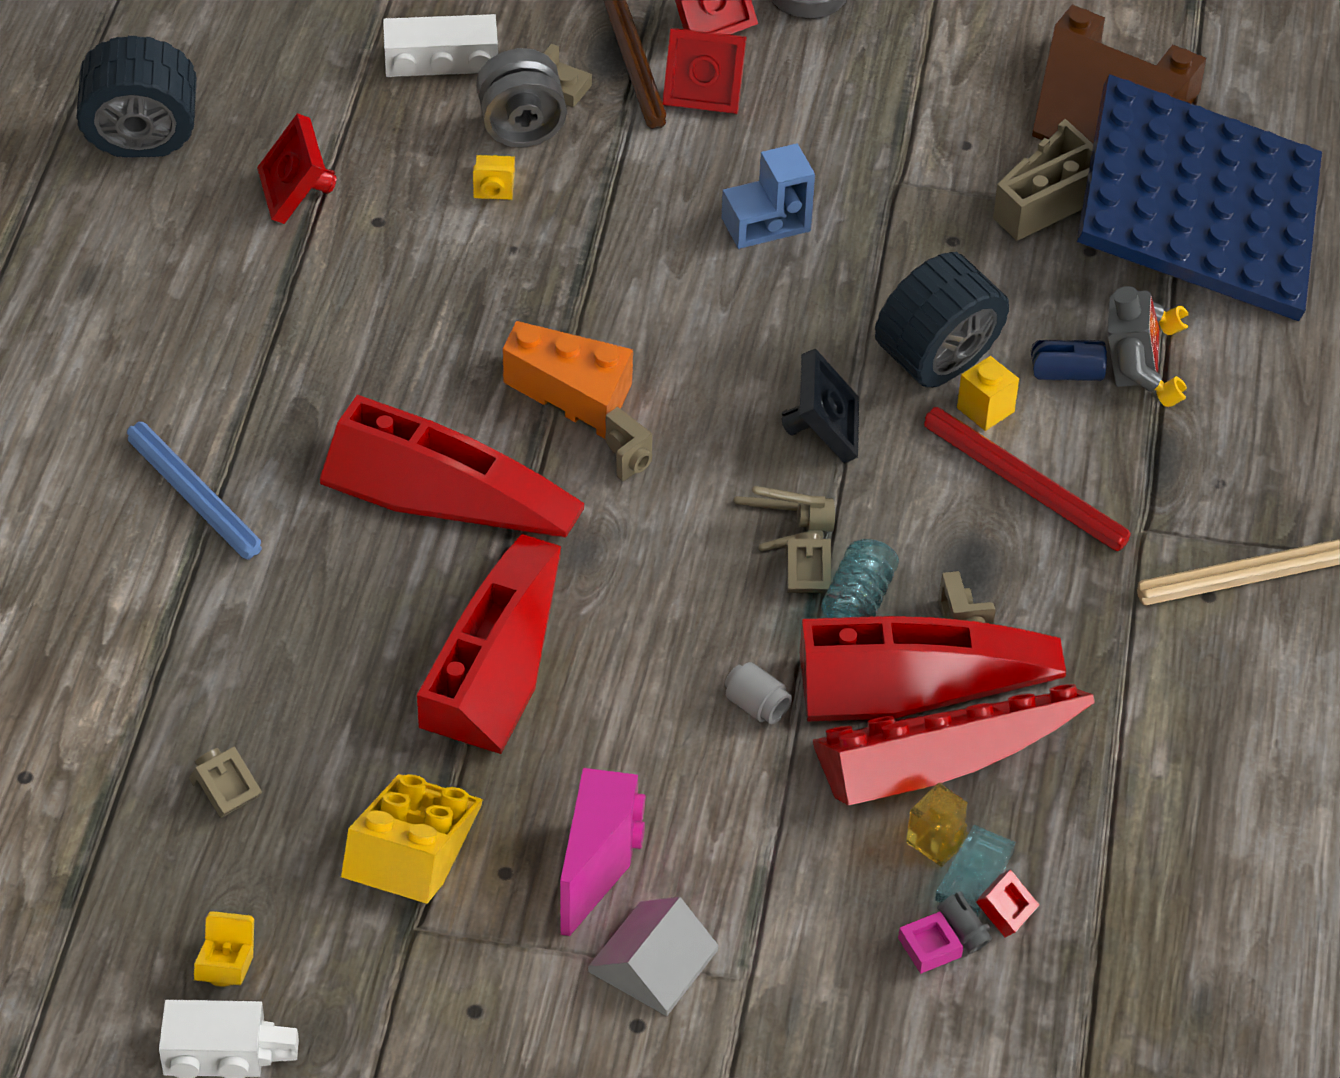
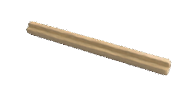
M1340 539L1141 580L1138 583L1137 595L1141 604L1147 606L1340 565Z

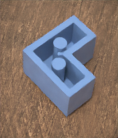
M798 143L761 152L759 181L723 189L721 218L738 249L811 231L815 173Z

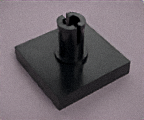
M816 348L801 355L800 405L782 412V425L791 436L811 427L843 463L858 458L859 396Z

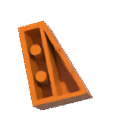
M516 321L503 347V382L543 405L547 402L565 411L566 418L575 423L580 419L596 428L598 436L606 440V414L616 407L621 409L632 385L633 349Z

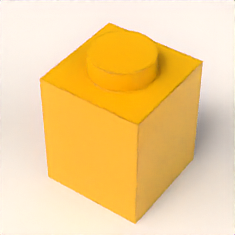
M990 355L961 374L957 409L986 431L1015 412L1019 378Z

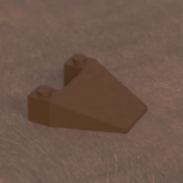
M1072 4L1054 27L1032 136L1040 140L1044 138L1050 139L1058 131V125L1066 119L1089 141L1094 143L1103 85L1109 74L1121 79L1130 80L1135 84L1168 94L1171 97L1191 104L1201 90L1206 57L1172 44L1157 65L1151 64L1102 44L1105 17Z

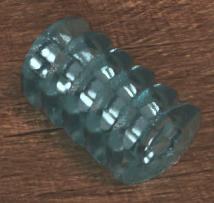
M861 539L850 544L821 604L825 618L876 617L877 608L880 607L883 596L888 590V584L891 583L894 572L899 565V558L896 552L885 543L873 539Z

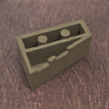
M1064 119L1058 125V131L1050 139L1044 138L1038 144V150L1029 159L1024 158L997 184L993 219L1018 241L1082 210L1093 143L1069 121Z

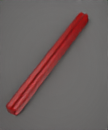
M934 407L925 416L924 426L928 430L1114 551H1121L1129 542L1131 533L1127 528L940 407Z

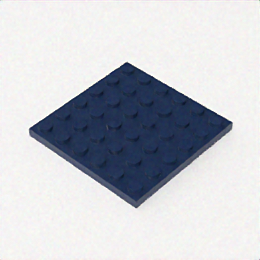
M1109 74L1102 90L1077 242L1299 321L1306 311L1322 151Z

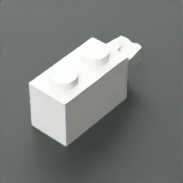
M165 1000L159 1044L163 1075L175 1076L177 1078H195L197 1076H221L224 1078L260 1077L261 1066L271 1065V1062L297 1060L299 1045L297 1028L274 1026L273 1022L264 1021L262 1002Z

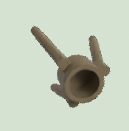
M754 486L752 488L754 494L774 499L736 496L733 499L734 503L738 505L797 511L798 527H806V532L802 533H817L821 535V539H823V532H833L835 503L833 498L809 496ZM796 534L761 543L758 549L764 552L786 547L788 538L795 539Z

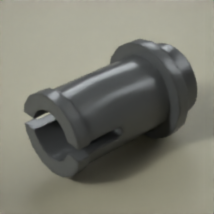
M962 891L957 892L955 896L954 894L949 896L937 906L938 911H941L960 939L963 948L969 954L978 951L992 940L988 932L991 927L988 924H982L964 898Z

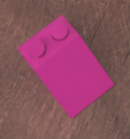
M583 768L560 880L561 935L570 936L630 867L633 848H642L645 822L642 820L646 795L638 794V775L590 768Z

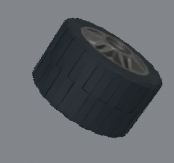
M135 35L121 38L116 37L107 42H101L85 55V60L82 61L80 66L76 115L79 130L83 132L85 139L93 143L96 148L116 157H163L171 154L174 150L180 149L190 139L194 129L197 81L196 72L193 69L194 65L190 59L185 57L181 50L174 48L165 41H159L152 37H137Z
M958 252L942 253L915 268L890 294L878 314V320L875 324V340L923 387H939L974 366L992 347V344L999 337L1003 326L1006 324L1009 313V300L1002 291L962 254Z

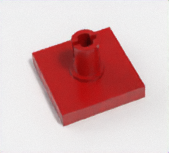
M675 0L683 29L730 35L758 24L752 0Z
M671 28L663 105L737 114L739 112L747 37Z
M298 113L257 167L271 220L283 224L287 222L311 188L329 194L333 191L337 181V177L334 175L335 171L326 169L311 119Z

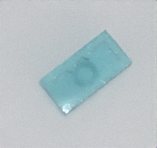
M973 825L938 887L935 901L941 903L953 894L955 896L957 892L962 891L964 898L978 917L982 909L977 905L976 900L1003 873L1014 853L1016 842Z

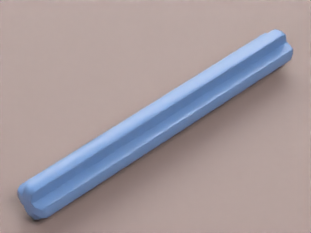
M137 422L134 426H130L127 429L128 441L242 558L250 560L254 555H258L261 552V540L146 423Z

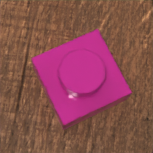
M941 911L899 928L898 939L920 974L962 957L963 945Z

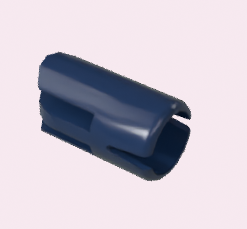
M1037 340L1032 344L1030 350L1034 376L1038 380L1102 381L1105 378L1107 368L1106 344L1103 340Z

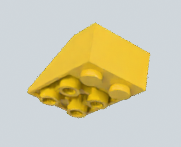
M398 774L348 828L341 877L428 904L444 884L481 808L483 799L471 796L460 788H444L428 783L424 778L417 775Z

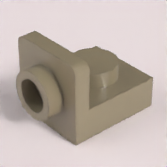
M551 44L544 54L548 55L556 64L565 104L574 108L592 86V74L559 62V46Z
M619 407L606 414V443L616 454L617 477L625 481L635 473L644 471L652 462V433Z
M799 533L795 535V539L788 538L785 547V557H787V593H830L831 539H821V535L817 533Z
M960 572L942 573L938 596L942 618L994 623L996 612L994 603L973 604L970 588H964Z
M235 746L223 753L220 752L219 748H215L199 757L195 761L197 767L189 777L193 786L201 785L220 818L255 800L262 794L260 787Z

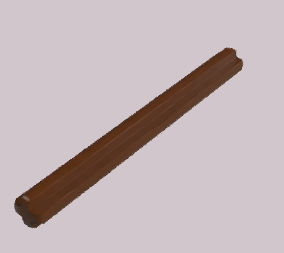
M603 0L646 125L651 129L657 126L662 128L666 124V112L627 1Z

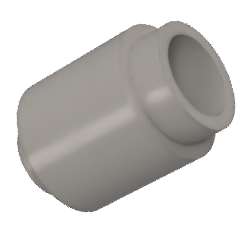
M748 662L743 666L737 665L731 670L725 680V687H727L726 698L759 722L777 723L786 714L791 705L792 696L786 692V686L753 662Z

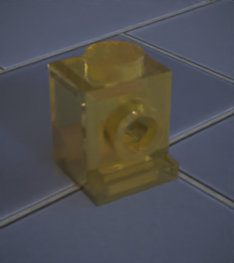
M938 783L910 810L906 842L943 867L970 840L971 834L966 831L967 823H965L968 802L941 783Z

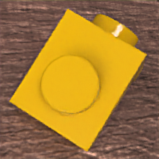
M214 911L208 913L205 924V942L194 963V980L210 982L220 987L242 985L253 959L254 918L252 916Z

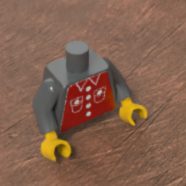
M1131 286L1121 287L1110 296L1108 339L1117 387L1140 385L1150 392L1156 390L1158 399L1166 407L1174 406L1186 399L1182 392L1187 387L1182 379L1176 376L1164 383L1161 380L1162 375L1158 373L1159 325L1166 335H1173L1187 329L1188 325L1180 320L1188 316V312L1183 306H1177L1165 312L1162 305L1153 302L1151 292L1138 291Z

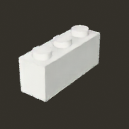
M496 14L383 19L386 77L479 73L480 69L489 59L498 55Z

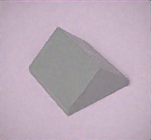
M681 897L641 901L590 963L588 972L661 1014L668 1016L716 954L718 944Z

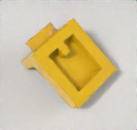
M476 155V164L473 166L474 198L512 200L515 156Z

